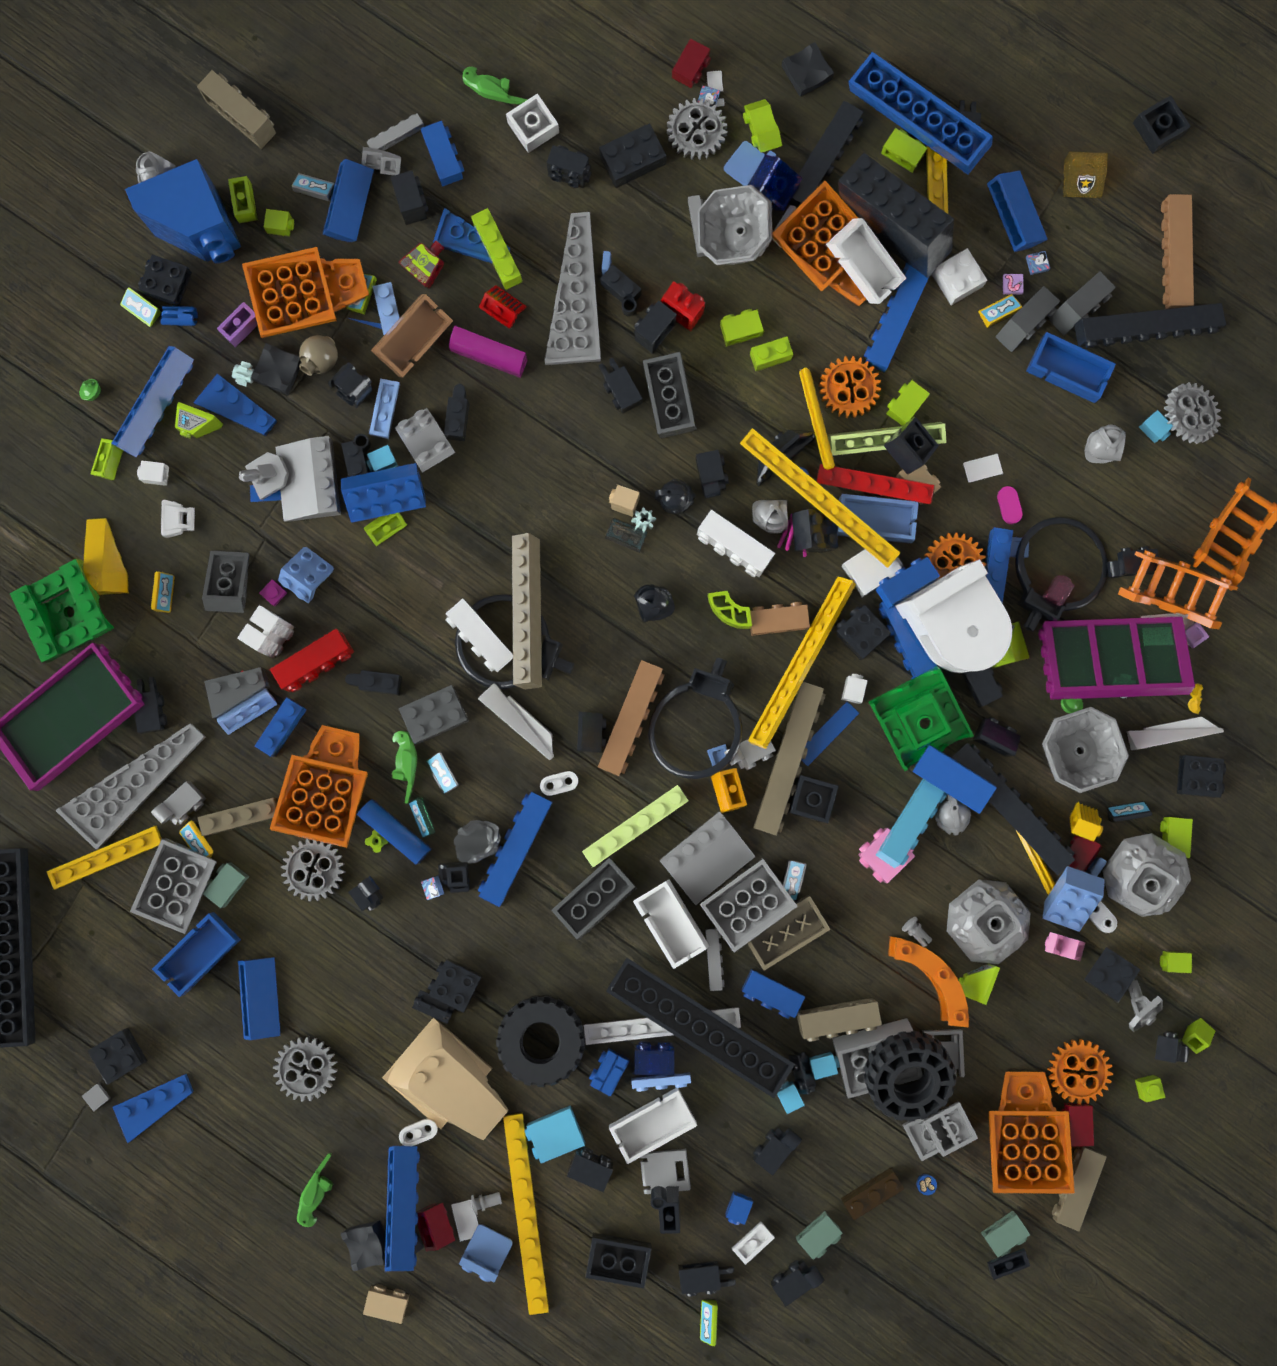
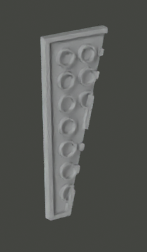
M590 212L571 213L547 344L545 365L601 361Z
M193 724L187 725L167 740L154 746L153 749L104 778L103 781L70 800L64 806L59 807L56 812L96 850H99L204 740L205 736Z

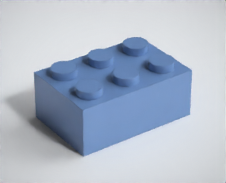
M1067 866L1044 901L1043 919L1080 932L1103 898L1105 879Z

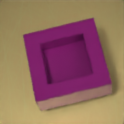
M272 579L259 594L275 607L287 592Z

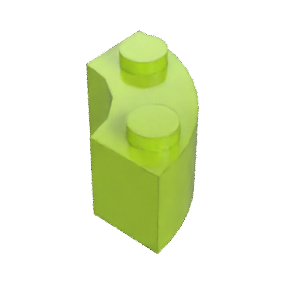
M764 99L745 105L743 118L745 124H749L754 148L758 147L762 153L781 147L782 142L779 128L776 125L771 106L767 100Z
M728 591L708 593L709 604L721 621L735 628L751 629L752 621L749 607L735 604L730 598Z

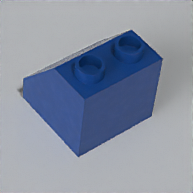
M197 159L125 189L134 211L156 237L206 262L213 260L214 263L226 262L234 257V250L241 248L219 193Z

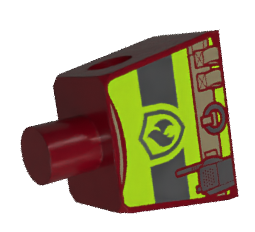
M437 240L430 248L421 242L398 263L425 287L430 289L444 265V262L438 255L445 247Z

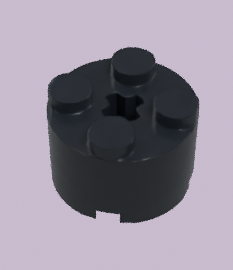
M350 363L343 365L328 382L331 389L333 387L337 389L336 394L350 406L355 404V408H358L372 392L371 380L364 374L362 376L358 374L356 368Z

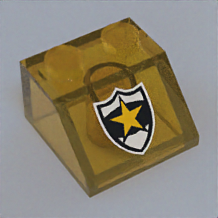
M1069 152L1064 160V197H1102L1107 175V153Z

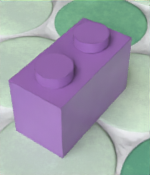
M243 302L217 330L236 347L258 325L255 313Z

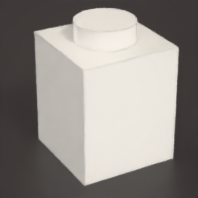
M141 461V466L137 470V476L143 483L167 486L169 467L165 463Z
M858 674L846 677L841 700L861 704L867 680H864L863 676Z

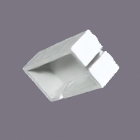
M863 218L852 219L826 244L836 258H840L838 260L869 303L880 304L891 293L890 290H895L906 279Z
M713 510L709 512L698 528V539L706 545L708 543L715 547L714 550L722 556L726 554L734 565L738 567L743 565L746 568V573L752 577H760L775 554Z
M461 599L446 613L448 617L445 620L453 629L457 626L461 631L458 635L466 643L470 641L474 647L471 649L478 657L482 655L487 660L484 664L491 672L494 669L498 672L513 659V654L464 599Z
M259 605L250 621L264 629L263 633L247 623L237 639L254 650L274 659L275 656H279L282 652L284 642L292 637L294 626Z
M670 880L665 881L633 901L641 916L647 913L650 914L644 921L673 969L709 947L708 942Z
M675 1088L662 1095L663 1100L657 1098L609 1125V1130L617 1145L619 1144V1149L627 1164L697 1126V1122L679 1088Z

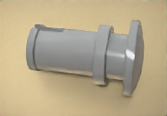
M913 917L904 924L902 930L904 932L908 930V934L910 936L913 935L921 946L925 947L927 946L926 941L929 944L932 938L921 928L920 923H916L918 918Z
M499 1192L486 1196L479 1195V1198L475 1199L474 1195H471V1204L476 1215H478L477 1210L482 1209V1211H485V1208L502 1204Z

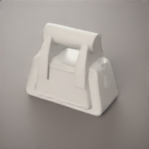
M162 500L161 534L165 538L181 535L183 531H194L195 508H184L182 504ZM187 514V525L183 524V515Z

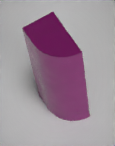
M457 326L453 328L449 343L451 352L521 378L527 363L525 352Z

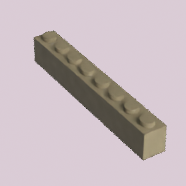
M530 533L512 536L513 685L522 689L542 687L540 539Z
M803 682L797 692L757 814L754 829L777 836V832L781 833L784 822L781 820L783 814L787 815L790 803H787L789 795L793 796L796 785H793L795 777L799 778L802 770V767L799 766L801 759L805 760L808 749L805 746L807 741L812 739L814 730H811L813 722L817 723L820 712H817L819 704L822 705L826 696L823 693L824 688Z

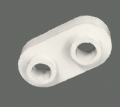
M570 771L547 776L541 781L540 789L545 795L549 796L571 791L577 787L578 777ZM568 777L572 779L570 785L565 783V779ZM549 782H552L554 785L551 790L546 787Z
M1100 901L1097 905V911L1092 912L1089 919L1100 931L1105 933L1113 932L1117 927V919ZM1106 920H1110V926L1108 927L1105 925Z
M423 1119L404 1127L399 1134V1140L404 1146L417 1145L433 1138L437 1133L438 1126L431 1119ZM430 1125L431 1131H426L425 1126ZM408 1132L413 1134L412 1139L407 1138L406 1134Z

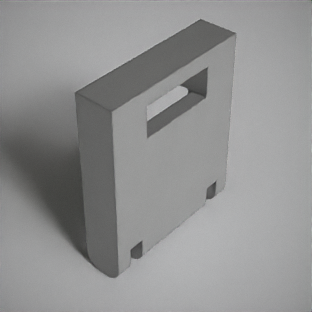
M922 1030V1034L927 1033L932 1038H934V1035H951L952 1041H941V1043L947 1050L955 1070L959 1069V1076L964 1077L963 1030Z
M686 1148L653 1151L640 1157L647 1158L646 1161L640 1162L643 1186L651 1187L645 1188L644 1194H651L652 1188L656 1186L664 1188L667 1186H679V1191L691 1189ZM675 1161H683L685 1178L677 1179Z

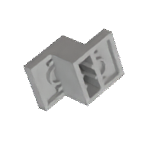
M427 408L417 411L413 417L408 420H402L395 427L422 473L455 453Z
M956 1102L943 1110L939 1109V1112L927 1116L928 1118L916 1119L915 1121H908L902 1124L921 1161L937 1153L944 1157L978 1139L960 1102Z

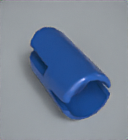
M162 306V325L195 326L197 324V321L193 320L198 318L195 307Z

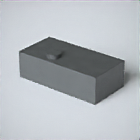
M677 352L643 360L656 428L660 439L696 431L697 426L681 353Z
M608 858L551 911L577 940H581L635 891L637 887L612 859Z

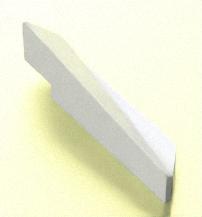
M495 683L478 698L547 759L551 760L554 757L552 747L553 734L511 696L506 697Z
M1197 717L1143 728L1144 730L1128 731L1127 734L1131 750H1138L1221 733L1224 730L1203 717Z

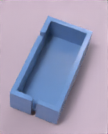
M848 494L840 496L839 501L886 541L912 543L915 540L916 523L914 521L917 519L918 502ZM838 526L836 527L837 536L850 537Z

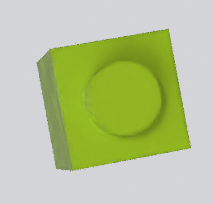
M266 209L264 229L267 234L290 236V231L294 229V219H292L289 212Z
M1163 951V955L1160 956L1162 971L1192 973V953Z
M1200 1018L1187 1027L1182 1042L1198 1054L1210 1046L1215 1030Z
M1151 1075L1135 1079L1141 1100L1150 1102L1165 1098L1159 1077Z

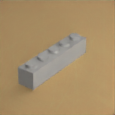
M413 114L408 119L400 121L398 125L391 126L389 130L379 133L375 138H370L367 142L368 147L384 151L420 131L424 124L418 114Z
M700 195L688 197V205L697 257H702L706 255L698 249V209L703 205V199H700Z
M717 928L705 929L706 941L709 944L707 958L710 991H718L724 987V980L721 975H724L723 967L721 968L723 959L722 955H720L722 945L719 943L721 934Z

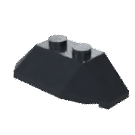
M788 430L784 433L781 431L775 436V441L772 445L791 460L816 439L815 432ZM758 460L756 481L759 487L775 474L760 460Z

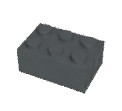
M452 685L398 708L411 739L416 745L469 722L457 692Z

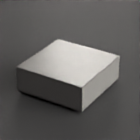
M97 1083L82 1095V1098L93 1112L111 1098L100 1083Z

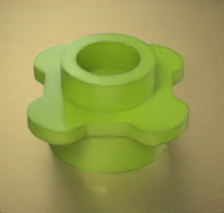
M375 830L372 831V835L369 838L365 839V844L367 846L370 845L375 853L380 852L384 844L388 843Z

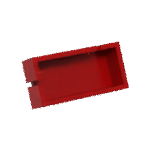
M335 629L272 667L270 671L281 689L288 692H296L302 688L301 684L306 681L312 682L319 677V673L323 671L328 672L335 668L334 664L336 662H345L350 659L354 650L343 632Z

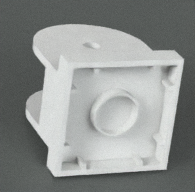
M980 560L956 568L895 605L902 618H906L930 659L939 667L951 672L962 673L990 668L1003 658L1011 643L1012 625L1010 617L985 575L988 572Z

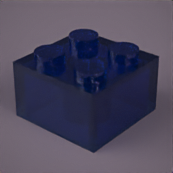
M765 155L748 185H753L771 201L772 209L784 211L803 178L779 157Z
M639 1042V1045H635V1075H674V1046H670L669 1042H659L658 1046L650 1045V1042Z

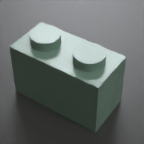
M223 863L216 871L218 875L214 880L210 879L205 887L206 890L203 893L204 896L220 908L227 906L249 878L247 874L233 863H226V865Z
M824 1211L799 1233L796 1239L814 1260L816 1257L820 1258L823 1256L830 1244H836L841 1239L840 1235L843 1233L839 1226Z
M1011 1211L981 1232L997 1257L1007 1255L1012 1247L1026 1242L1027 1237L1030 1236L1014 1211Z

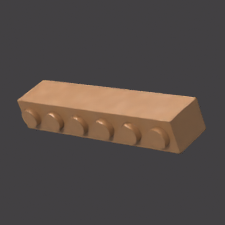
M1169 194L1161 204V212L1164 213L1161 229L1164 231L1162 267L1165 268V275H1163L1162 284L1165 286V293L1163 295L1165 309L1194 306L1192 195Z
M641 660L598 768L620 776L621 773L625 774L629 764L625 761L628 755L632 756L636 745H633L635 737L639 738L643 730L640 725L642 720H647L650 710L647 709L649 702L654 703L658 693L654 691L656 685H661L665 674H662V668Z

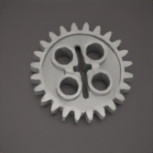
M693 98V103L690 104L686 100L685 106L679 103V110L673 109L674 115H669L670 121L667 122V127L669 128L667 129V135H670L668 141L673 142L672 148L678 147V154L683 151L684 158L690 154L691 160L694 159L695 155L701 160V155L704 154L708 158L709 152L715 155V148L721 149L720 143L724 144V137L727 136V131L725 130L727 129V124L724 123L726 117L721 116L722 110L716 111V104L710 107V100L703 104V98L700 99L699 103ZM698 114L700 117L694 119L691 115ZM711 125L715 129L707 130L705 127ZM681 128L688 129V132L682 133L679 130ZM700 139L703 143L695 144L694 141Z
M1190 382L1185 385L1181 384L1171 390L1172 392L1167 395L1169 399L1165 400L1168 406L1164 407L1168 411L1165 417L1170 418L1167 424L1173 425L1171 431L1177 430V437L1182 435L1183 441L1188 439L1189 443L1195 442L1196 444L1203 443L1214 437V434L1218 432L1217 427L1221 425L1217 422L1221 419L1217 415L1221 410L1215 407L1218 405V402L1212 401L1214 395L1209 397V390L1204 392L1203 386L1197 388V383L1191 385Z
M306 839V844L299 841V847L292 845L294 852H286L290 857L283 858L287 865L281 866L282 869L286 870L281 876L287 877V880L283 883H290L288 891L295 889L294 896L301 893V900L308 896V901H312L313 896H315L317 901L320 900V895L328 898L327 892L334 894L333 887H340L336 882L343 881L339 874L345 873L344 870L340 869L345 863H339V859L343 856H336L338 848L331 850L333 844L325 846L324 842L319 844L316 840H313V843H311L310 839ZM305 852H309L312 856L309 863L303 859ZM317 853H320V857L315 864ZM324 858L330 861V866L327 869H324L321 865V861ZM315 865L317 872L312 873L309 867ZM299 870L305 873V878L302 881L298 880L296 876ZM311 875L310 884L307 886L306 883ZM316 877L323 879L321 887L315 885Z
M307 1036L305 1042H303L302 1037H299L297 1043L293 1039L290 1041L291 1047L285 1044L283 1046L285 1051L280 1050L278 1052L281 1057L275 1058L279 1065L273 1066V1069L278 1070L273 1077H279L280 1079L276 1082V1085L282 1083L283 1086L280 1091L287 1089L286 1096L288 1097L291 1093L294 1094L293 1100L300 1096L301 1102H303L307 1096L309 1101H312L313 1095L318 1099L321 1097L320 1091L325 1094L327 1092L326 1087H332V1083L329 1080L336 1079L332 1073L337 1072L338 1069L332 1068V1066L337 1061H331L335 1054H328L331 1047L329 1046L324 1049V1041L317 1044V1038L310 1042V1037ZM297 1051L303 1054V1061H298L295 1058ZM314 1058L321 1059V1067L314 1065ZM289 1062H292L297 1066H290ZM307 1065V1069L312 1071L304 1073V1069L301 1067ZM290 1070L297 1073L296 1080H292L289 1077ZM313 1071L321 1072L322 1075L320 1076V1075H318L317 1073H315V1072H313ZM308 1077L315 1079V1086H310L307 1083Z

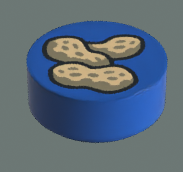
M923 1174L918 1177L916 1185L922 1194L931 1195L936 1191L937 1182L933 1176Z

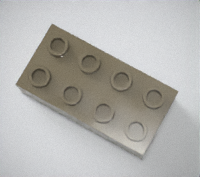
M211 70L197 86L203 98L212 108L262 149L276 134L273 128L274 123L269 119L270 116L263 109L258 110L255 107L256 104L249 97L245 99L241 95L242 92L235 85L231 87L227 83L228 80L221 73L217 75Z
M809 895L795 902L798 906L796 909L747 943L763 970H766L831 930Z
M873 998L799 1010L797 1013L800 1035L803 1039H807V1041L819 1040V1036L827 1035V1038L839 1036L838 1033L841 1032L855 1034L858 1033V1029L872 1031L876 1030L877 1026L882 1025L878 1002Z

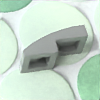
M363 147L361 165L371 169H378L380 174H399L400 156L379 149Z

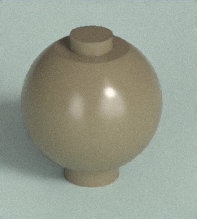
M321 335L307 338L300 347L299 357L302 363L299 367L309 376L313 373L322 374L330 371L335 366L338 358L334 340L328 336Z

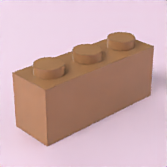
M802 602L791 603L790 607H783V604L772 605V609H764L763 606L754 607L753 611H750L752 621L751 636L807 630L810 628L807 605H802Z

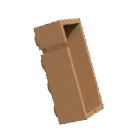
M421 294L371 350L398 377H404L414 365L408 361L417 362L453 322L443 310L436 309L438 306L426 294Z

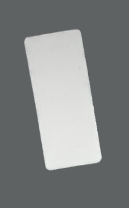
M722 71L707 72L708 87L723 91ZM724 98L718 99L717 107L724 106Z

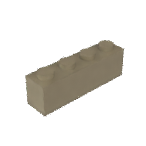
M270 798L197 817L202 836H209L271 820L274 816L278 798Z
M1079 1146L1078 1149H1075L1073 1153L1075 1193L1059 1194V1202L1054 1205L1052 1210L1053 1219L1057 1223L1080 1231L1107 1158L1104 1154L1085 1146Z

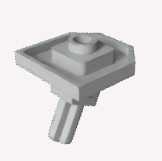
M269 452L245 466L247 470L239 472L240 480L243 482L252 481L261 500L285 487L289 476L282 457Z
M1133 980L1128 988L1131 1004L1136 1015L1129 1023V1028L1133 1032L1146 1024L1148 1026L1157 1019L1155 1016L1163 1009V1000L1159 996L1152 1002L1143 996L1137 980Z

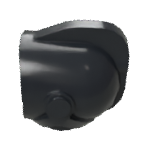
M672 479L664 484L661 490L655 491V500L660 502V506L667 513L680 514L687 511L693 505L694 501L692 500L696 498V494L693 493L694 490L686 482Z
M647 584L640 587L634 594L641 619L644 623L664 619L672 615L675 610L672 596L665 587Z

